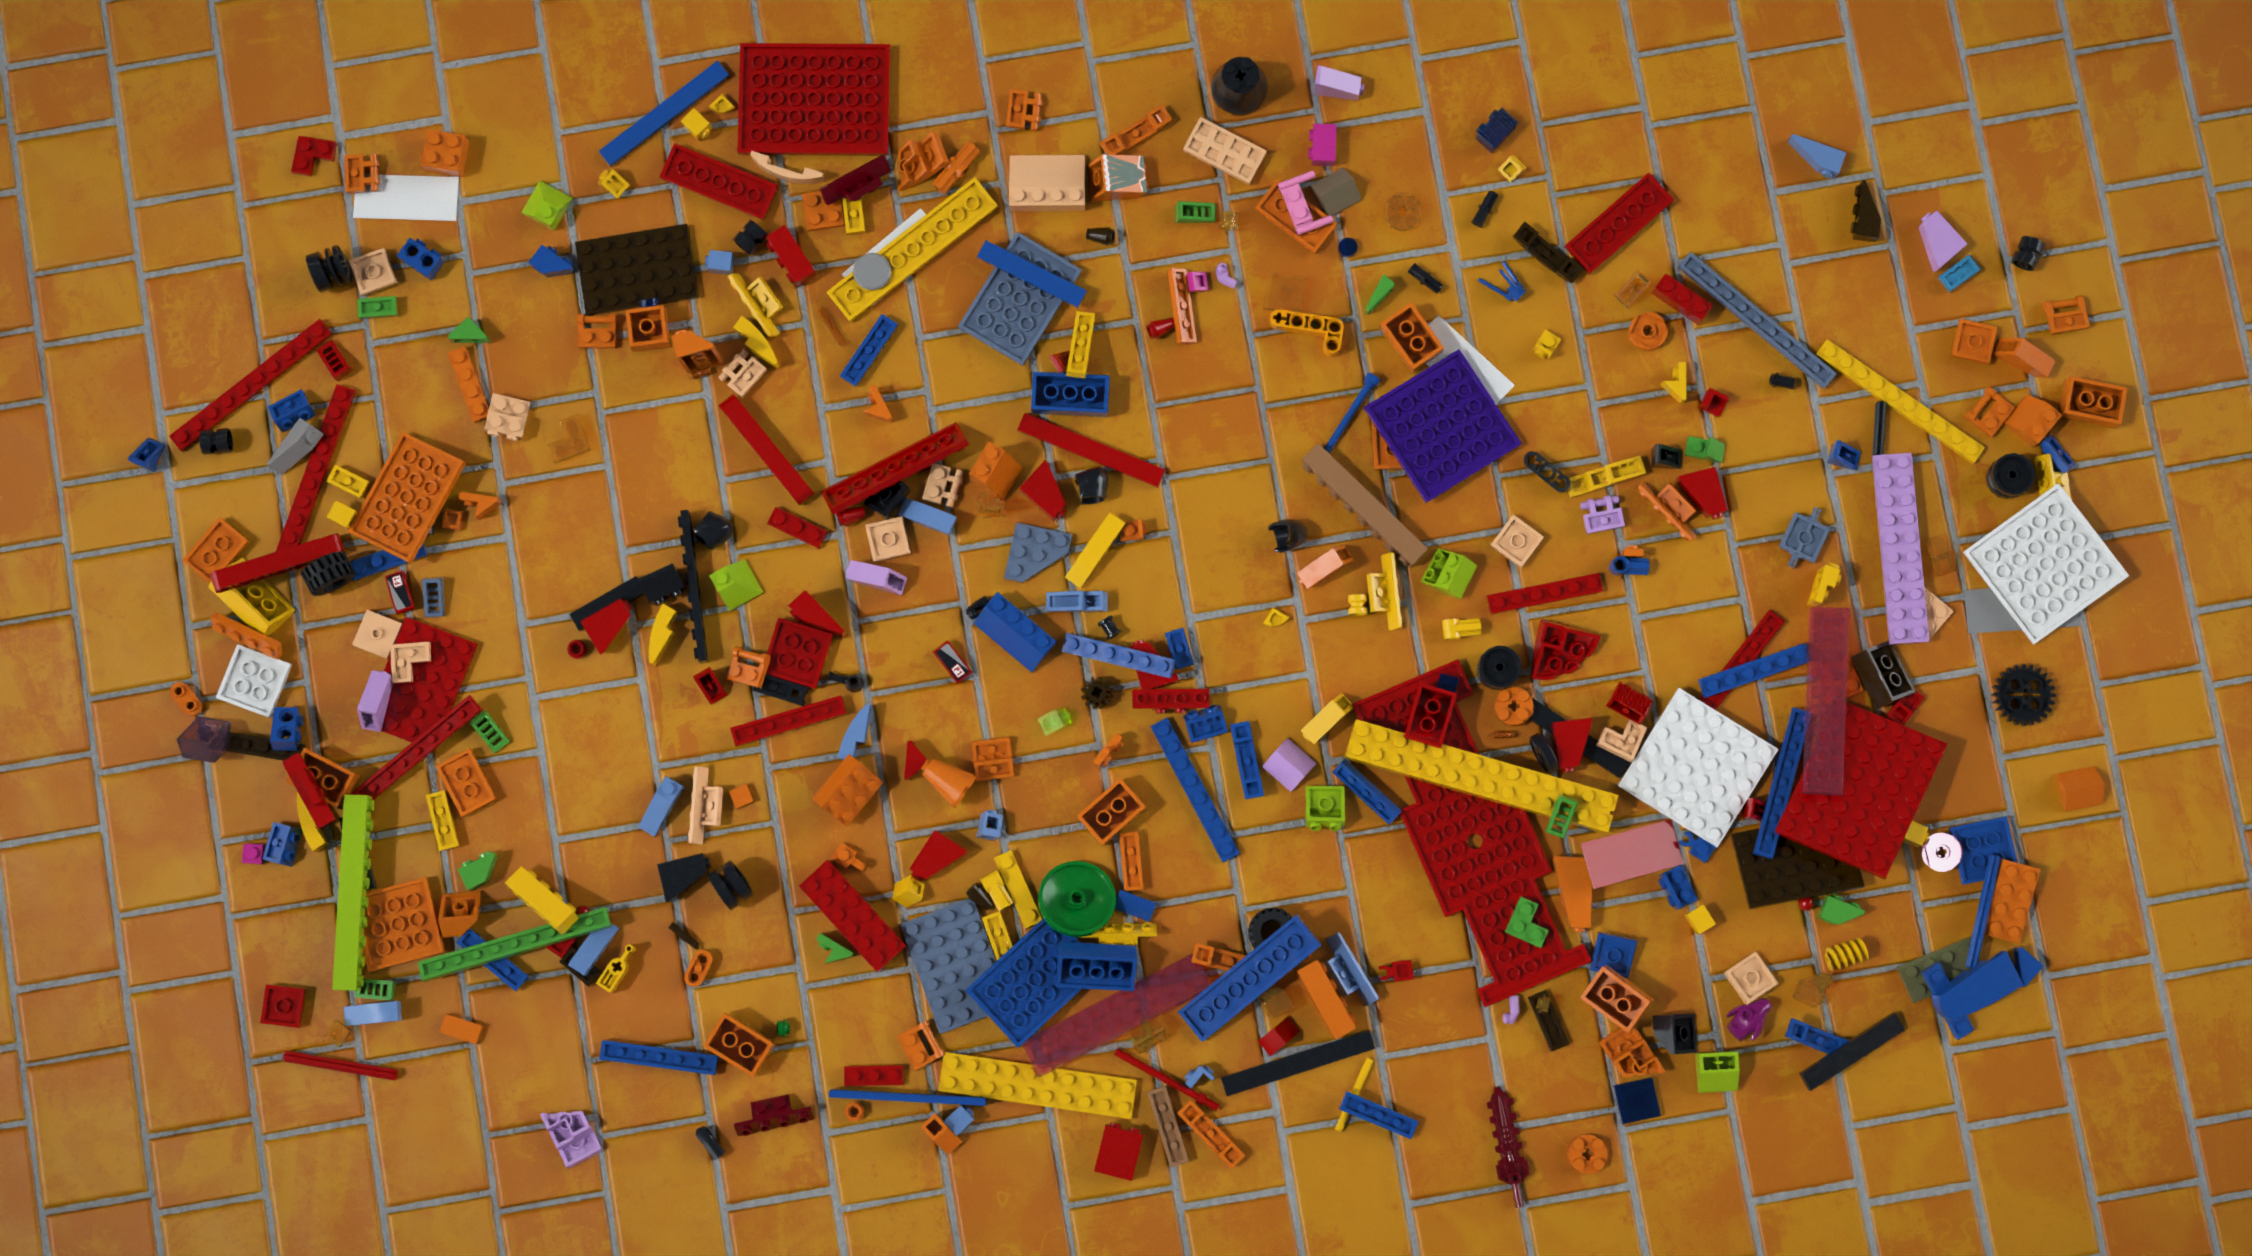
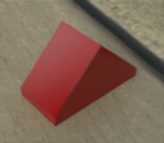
M708 667L693 676L710 705L727 696L712 668Z
M907 741L905 781H910L922 771L921 768L927 760L912 741Z
M1755 798L1747 799L1744 804L1742 819L1761 822L1766 802Z
M1287 1016L1258 1042L1271 1056L1287 1044L1300 1030Z

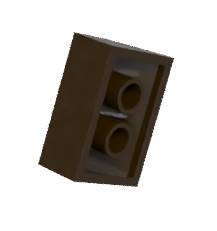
M1889 641L1867 648L1851 657L1854 667L1876 710L1916 692L1893 645H1889Z

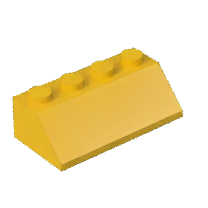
M241 558L227 567L245 562V560ZM265 579L222 593L215 592L212 581L209 585V588L251 629L266 636L275 632L295 612V609Z

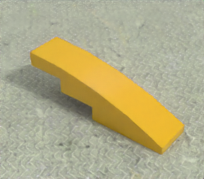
M1641 456L1608 464L1602 468L1569 478L1571 480V488L1568 491L1570 498L1646 474Z
M1110 512L1065 578L1081 588L1102 557L1107 553L1126 522Z

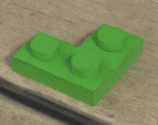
M1520 896L1505 933L1541 948L1549 930L1531 923L1539 904Z

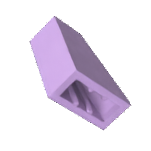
M1318 65L1313 95L1358 101L1359 95H1363L1364 84L1361 83L1362 77Z
M1935 211L1933 214L1927 213L1921 219L1923 223L1918 227L1934 272L1967 245L1938 211Z
M850 560L845 577L854 583L901 596L907 577L890 568Z
M372 670L357 708L362 729L381 732L393 685L391 674L385 671Z

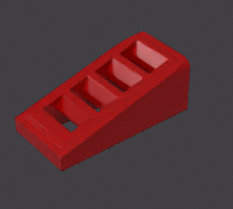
M332 339L316 349L336 381L353 371ZM332 346L333 349L324 355L323 351ZM333 353L337 354L331 359L327 360V357H329ZM338 358L340 359V361L331 366L330 363ZM341 364L344 365L343 367H341V368L338 369L337 371L334 370L335 368H337V367L340 366Z
M1070 351L1050 356V360L1060 373L1067 372Z

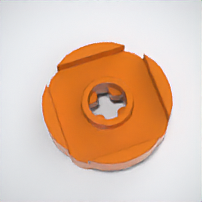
M1645 312L1636 316L1629 326V340L1641 350H1655L1663 344L1667 337L1668 331L1664 319L1653 312ZM1650 327L1653 335L1649 334L1646 336L1643 328L1647 329Z
M1512 687L1499 693L1495 701V712L1504 724L1513 727L1521 726L1533 715L1534 703L1527 691ZM1516 702L1520 707L1516 708V711L1513 712L1509 706Z
M1585 1134L1573 1140L1568 1147L1567 1156L1569 1163L1578 1172L1594 1174L1603 1169L1608 1153L1601 1139ZM1586 1149L1593 1152L1590 1160H1586V1157L1582 1156Z

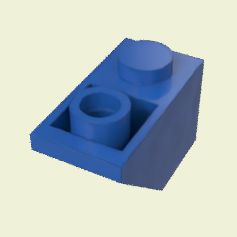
M541 245L528 262L531 267L546 278L573 274L575 272V269L572 267L573 263L566 257L560 258L557 256L558 252L551 246L546 248L544 245Z

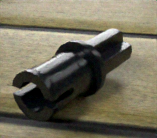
M1493 191L1487 193L1471 221L1473 225L1482 228L1488 214L1492 213L1491 209L1498 198L1497 193Z
M1416 263L1408 270V273L1419 280L1421 285L1424 284L1434 293H1439L1443 288V285L1433 278L1430 272L1427 273Z

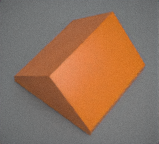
M2095 766L2056 774L2064 812L2103 804L2104 782Z

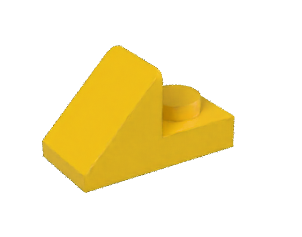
M1678 362L1672 370V378L1675 381H1663L1661 386L1677 402L1684 403L1686 401V362Z

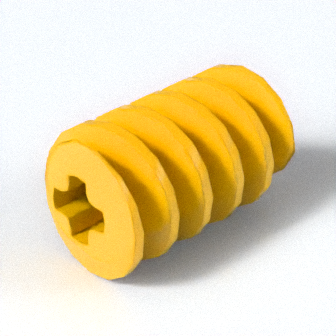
M1856 938L1855 942L1849 940L1848 945L1845 942L1841 943L1840 946L1834 945L1833 949L1827 947L1825 952V960L1831 972H1833V965L1839 970L1841 969V963L1848 967L1849 960L1853 965L1856 964V958H1858L1860 963L1863 962V956L1869 960L1866 945L1861 938Z

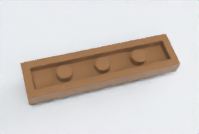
M1166 1086L1148 1091L1147 1093L1170 1168L1189 1162Z

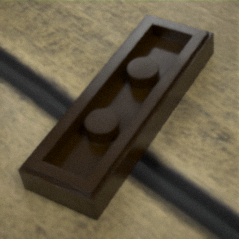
M1544 990L1527 997L1550 1052L1569 1045L1547 991Z

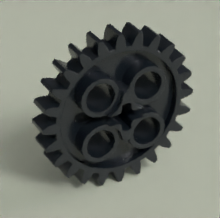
M2016 664L2013 666V670L2010 667L2006 668L2007 674L2005 672L2000 673L2002 679H1995L1998 685H1994L1992 688L1997 691L1992 693L1991 696L1996 697L1997 700H1994L1992 704L1999 705L1995 711L2002 710L2000 717L2008 716L2006 722H2010L2013 719L2014 725H2018L2021 722V726L2024 727L2028 722L2032 726L2034 725V720L2039 723L2041 722L2040 717H2048L2045 712H2052L2049 705L2055 704L2051 700L2052 697L2056 696V694L2051 693V690L2055 689V687L2048 685L2052 679L2045 680L2047 673L2041 675V668L2033 671V665L2026 668V664H2021L2019 668ZM2011 681H2015L2017 683L2016 690H2013L2010 687ZM2031 681L2037 685L2035 691L2030 688L2029 684ZM2023 692V694H2040V697H2036V696H2029V697H2026V698H2024V696H2013V697H2011V696H2007V693L2019 694V693ZM2011 700H2015L2017 702V709H2013L2011 707ZM2031 700L2036 702V710L2030 707Z

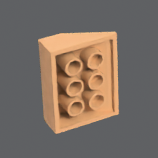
M1085 155L1010 156V211H1085Z

